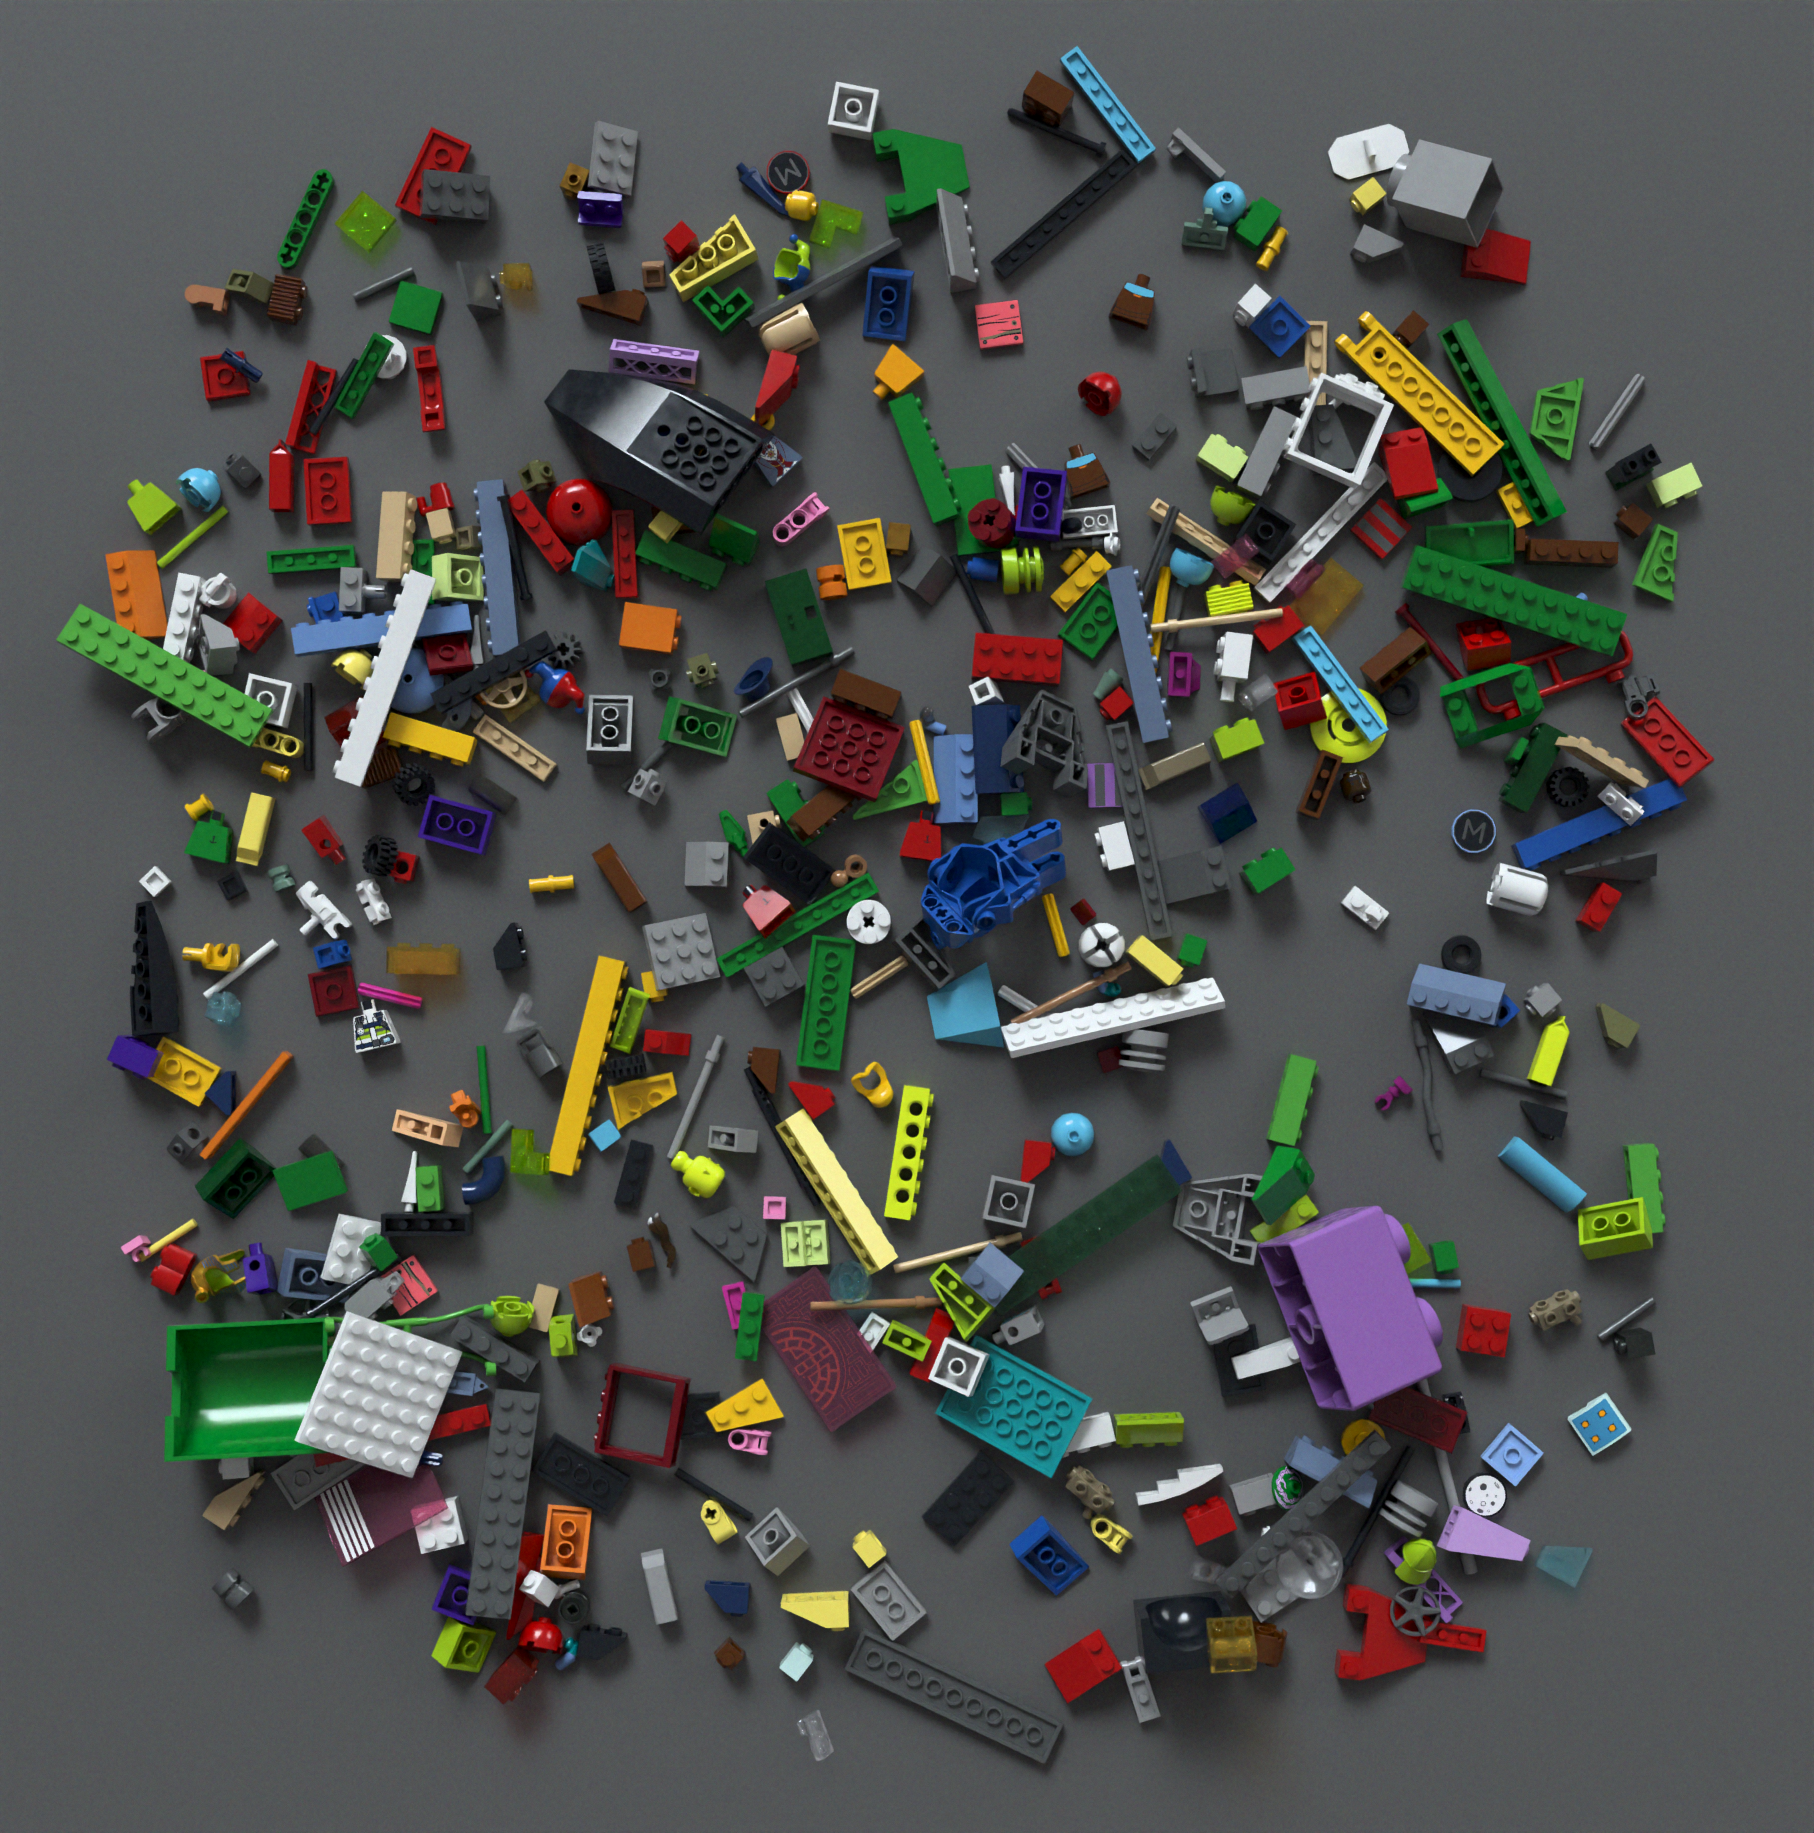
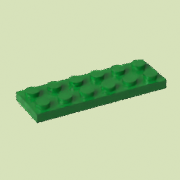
M813 935L796 1059V1065L840 1071L856 940Z

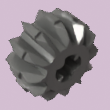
M562 632L561 639L557 634H554V638L557 641L553 643L557 651L548 656L547 659L549 661L555 660L553 664L555 667L561 664L562 669H567L568 662L572 668L575 667L573 660L581 661V658L576 654L583 653L582 648H577L581 645V641H574V634H571L568 639L566 632ZM566 646L569 649V653L566 652L567 655L563 656L559 651L560 648L563 649L562 647Z

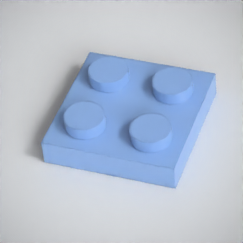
M1508 1423L1480 1457L1516 1487L1544 1452Z

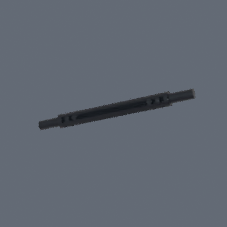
M751 1066L744 1069L753 1088L751 1091L800 1187L804 1188L813 1207L820 1204L821 1202L812 1184L775 1128L782 1121L764 1085L760 1084L757 1076L751 1070Z

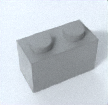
M1272 1473L1229 1485L1239 1515L1249 1516L1256 1513V1509L1264 1507L1265 1510L1277 1507L1272 1494Z

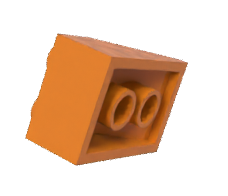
M548 1504L540 1567L541 1574L551 1578L585 1580L592 1508Z

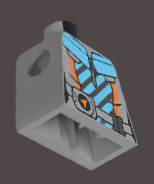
M1033 1305L1003 1320L1000 1325L1001 1328L992 1332V1337L996 1344L1007 1340L1008 1344L1012 1345L1040 1333L1045 1323L1036 1305ZM1012 1327H1016L1018 1331L1013 1330Z

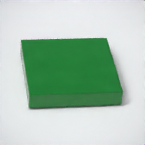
M400 281L389 323L432 335L443 293Z

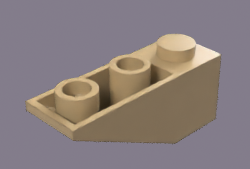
M262 1469L219 1493L213 1498L202 1516L223 1530L229 1526L234 1527L240 1518L239 1511L242 1507L246 1508L253 1498L250 1494L254 1488L258 1490L264 1482L265 1478L262 1476L266 1470Z

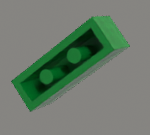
M789 779L766 793L785 823L795 812L808 803L807 799L802 801L798 795L802 791L796 782L793 781L791 783ZM787 824L798 843L805 848L824 836L822 831L815 839L811 840L808 838L803 842Z

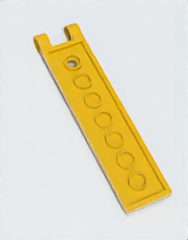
M1365 311L1357 321L1364 330L1370 333L1357 346L1348 336L1341 334L1334 341L1335 346L1354 361L1453 459L1473 476L1504 446V443L1393 337L1372 314ZM1381 352L1383 357L1378 359L1375 357V353Z

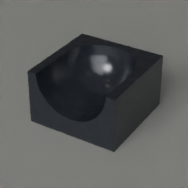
M1221 1591L1133 1600L1138 1652L1146 1674L1236 1664L1231 1609Z

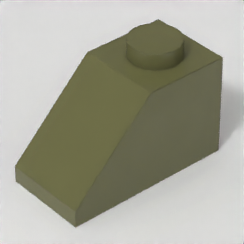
M232 269L224 289L255 302L267 304L272 296L274 283L255 272Z
M1597 1003L1595 1008L1602 1035L1608 1039L1607 1043L1616 1049L1620 1047L1628 1048L1641 1025L1606 1004Z

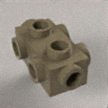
M1568 1289L1557 1291L1552 1297L1535 1302L1529 1308L1530 1313L1528 1317L1534 1326L1537 1325L1543 1331L1568 1319L1575 1326H1578L1582 1321L1577 1316V1314L1582 1312L1579 1304L1582 1301L1576 1291L1570 1292Z
M1079 1465L1077 1468L1073 1466L1068 1471L1065 1487L1081 1499L1082 1504L1085 1505L1082 1514L1084 1518L1090 1519L1093 1510L1100 1514L1104 1509L1109 1510L1115 1500L1112 1498L1110 1488L1095 1479L1088 1469L1082 1468Z

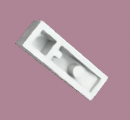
M1291 1337L1231 1358L1237 1379L1301 1362Z

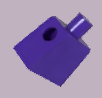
M262 1243L248 1245L250 1257L243 1258L247 1293L263 1295L277 1291L278 1279L272 1256L263 1253Z

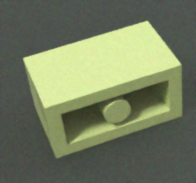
M1211 434L1195 460L1232 483L1248 459V456L1245 455L1246 452L1240 447H1232L1227 444L1228 441L1223 436Z
M1689 463L1650 481L1646 486L1656 507L1659 508L1664 505L1666 509L1677 504L1676 499L1684 496L1686 500L1697 495L1696 490L1701 488L1702 484L1692 463Z

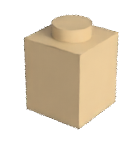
M448 508L426 513L431 537L435 542L444 544L451 542V538L456 537L452 515Z

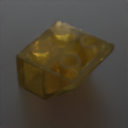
M1252 1616L1206 1618L1210 1672L1256 1671L1258 1655Z

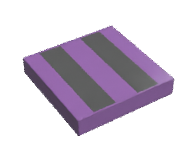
M1113 763L1087 764L1088 808L1122 807Z

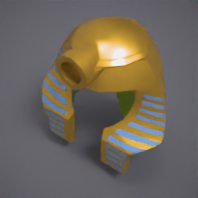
M238 1249L221 1256L212 1255L197 1264L191 1274V1284L196 1291L195 1299L197 1302L204 1303L210 1296H215L219 1293L240 1294L246 1288L245 1277L234 1282L227 1275L240 1268L237 1260L245 1254L243 1249Z

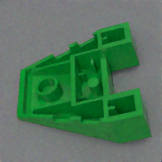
M897 129L872 133L876 161L880 162L898 158L905 193L885 196V208L889 225L909 222L925 211L933 209L936 206L937 189L941 188L958 195L970 188L961 144Z

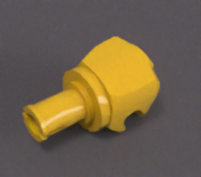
M206 943L203 949L184 947L183 953L191 955H182L183 961L201 962L204 969L232 972L239 964L240 946L239 944H231L228 946V953L225 956L222 955V950L225 947L223 943L217 944L215 947L212 943Z

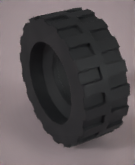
M604 243L586 246L598 294L615 291Z

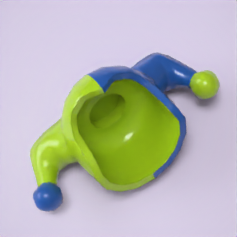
M796 234L791 235L789 241L798 247V251L782 248L777 256L773 271L774 280L788 285L791 292L804 286V282L809 277L811 270L809 262L810 246L799 240ZM779 295L777 300L785 297V295Z

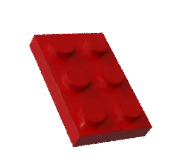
M349 458L303 459L307 525L352 523Z

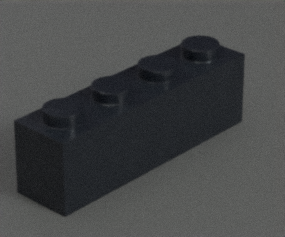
M385 1212L381 1214V1236H470L473 1234L474 1212Z

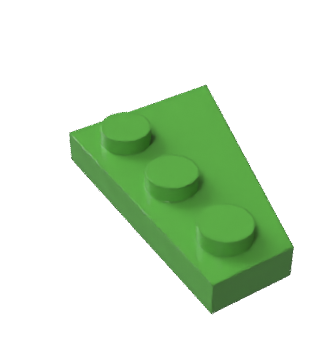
M1660 524L1654 526L1632 586L1668 602H1673L1674 594L1672 593L1673 582H1675V573L1673 571L1677 553L1678 532Z

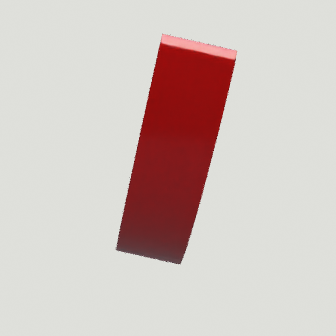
M435 345L414 347L413 353L418 376L423 433L445 430L443 392Z

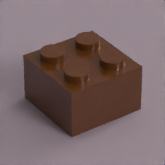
M1036 70L1023 92L1022 107L1027 114L1031 116L1037 115L1042 118L1043 122L1051 126L1060 127L1072 107L1074 92Z

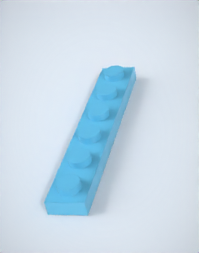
M1078 46L1060 58V63L1138 164L1156 151L1155 146Z
M1310 625L1293 637V642L1370 744L1385 734L1389 729L1313 627Z

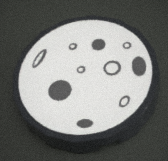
M1483 1472L1476 1473L1464 1483L1463 1502L1471 1512L1481 1517H1492L1500 1513L1505 1507L1507 1489L1504 1483L1495 1475Z

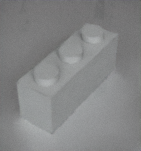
M1307 366L1241 378L1246 408L1251 407V410L1262 409L1266 404H1272L1273 406L1284 405L1285 401L1293 399L1294 402H1301L1305 397H1309L1311 393L1308 390L1310 383Z

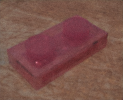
M1245 534L1212 560L1211 563L1226 579L1260 550L1250 537Z

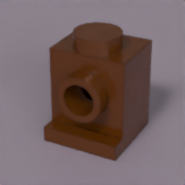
M729 1636L714 1654L717 1656V1662L723 1668L728 1667L732 1670L744 1658L745 1651Z

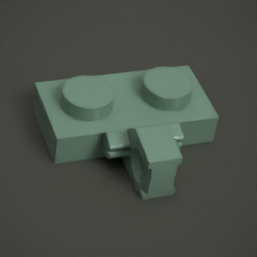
M1205 207L1203 219H1197V223L1184 222L1181 245L1224 250L1228 227L1216 226L1217 221L1212 220L1213 208Z

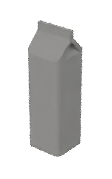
M663 1549L641 1553L656 1625L677 1620L678 1611Z

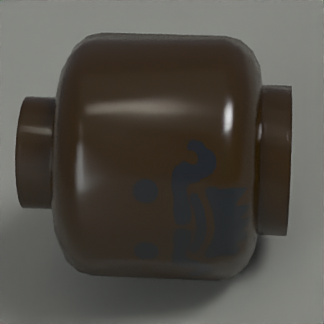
M1355 769L1343 774V778L1340 780V787L1345 800L1353 801L1355 804L1364 802L1366 796L1371 793V786L1366 773Z

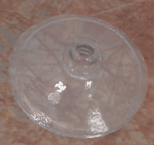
M1303 1531L1277 1555V1574L1285 1588L1294 1595L1306 1599H1317L1331 1593L1339 1584L1343 1574V1558L1340 1550L1330 1538L1318 1532ZM1307 1559H1314L1315 1564L1309 1565Z

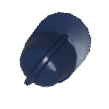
M764 657L755 661L735 686L734 693L736 695H743L750 703L765 696L770 690L767 675L773 666L772 659Z

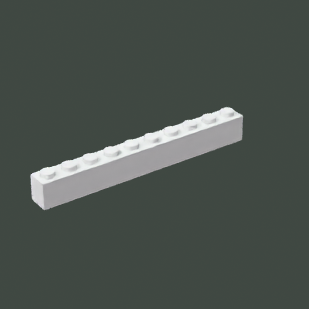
M411 569L409 574L405 573L400 585L404 587L402 594L396 595L393 604L396 607L394 616L389 615L385 626L389 628L387 635H382L378 648L381 649L379 657L374 656L370 667L374 671L371 678H366L363 686L366 693L364 698H359L355 710L359 711L356 719H351L348 731L351 732L348 740L344 739L340 749V752H343L341 761L337 760L333 768V773H336V779L362 787L434 589L436 578Z

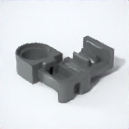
M1654 673L1640 677L1638 681H1636V675L1629 676L1627 680L1624 678L1618 680L1617 687H1622L1626 698L1624 706L1632 720H1642L1646 716L1648 705L1645 696H1647V693L1654 692L1656 695L1660 694V688ZM1639 704L1644 708V712L1636 715L1632 713L1631 707Z

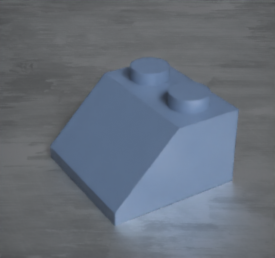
M990 1242L965 1271L961 1280L995 1308L1024 1270Z

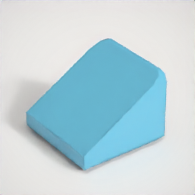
M609 1119L588 1134L600 1152L621 1138L620 1133Z

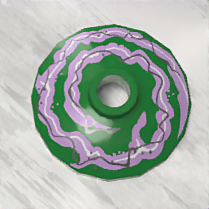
M1291 1466L1278 1468L1272 1479L1274 1500L1284 1510H1290L1304 1495L1302 1478L1298 1471Z

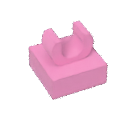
M139 1235L123 1245L121 1249L125 1255H132V1259L135 1262H140V1251H143L145 1256L151 1255L150 1249L146 1247L151 1242L147 1236Z

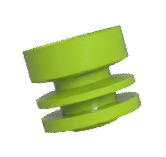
M1024 547L1022 557H1018L1016 548L1001 549L1004 595L1018 594L1020 584L1024 583L1027 593L1031 592V583H1034L1036 592H1041L1044 580V567L1039 547H1032V556H1029L1028 548Z

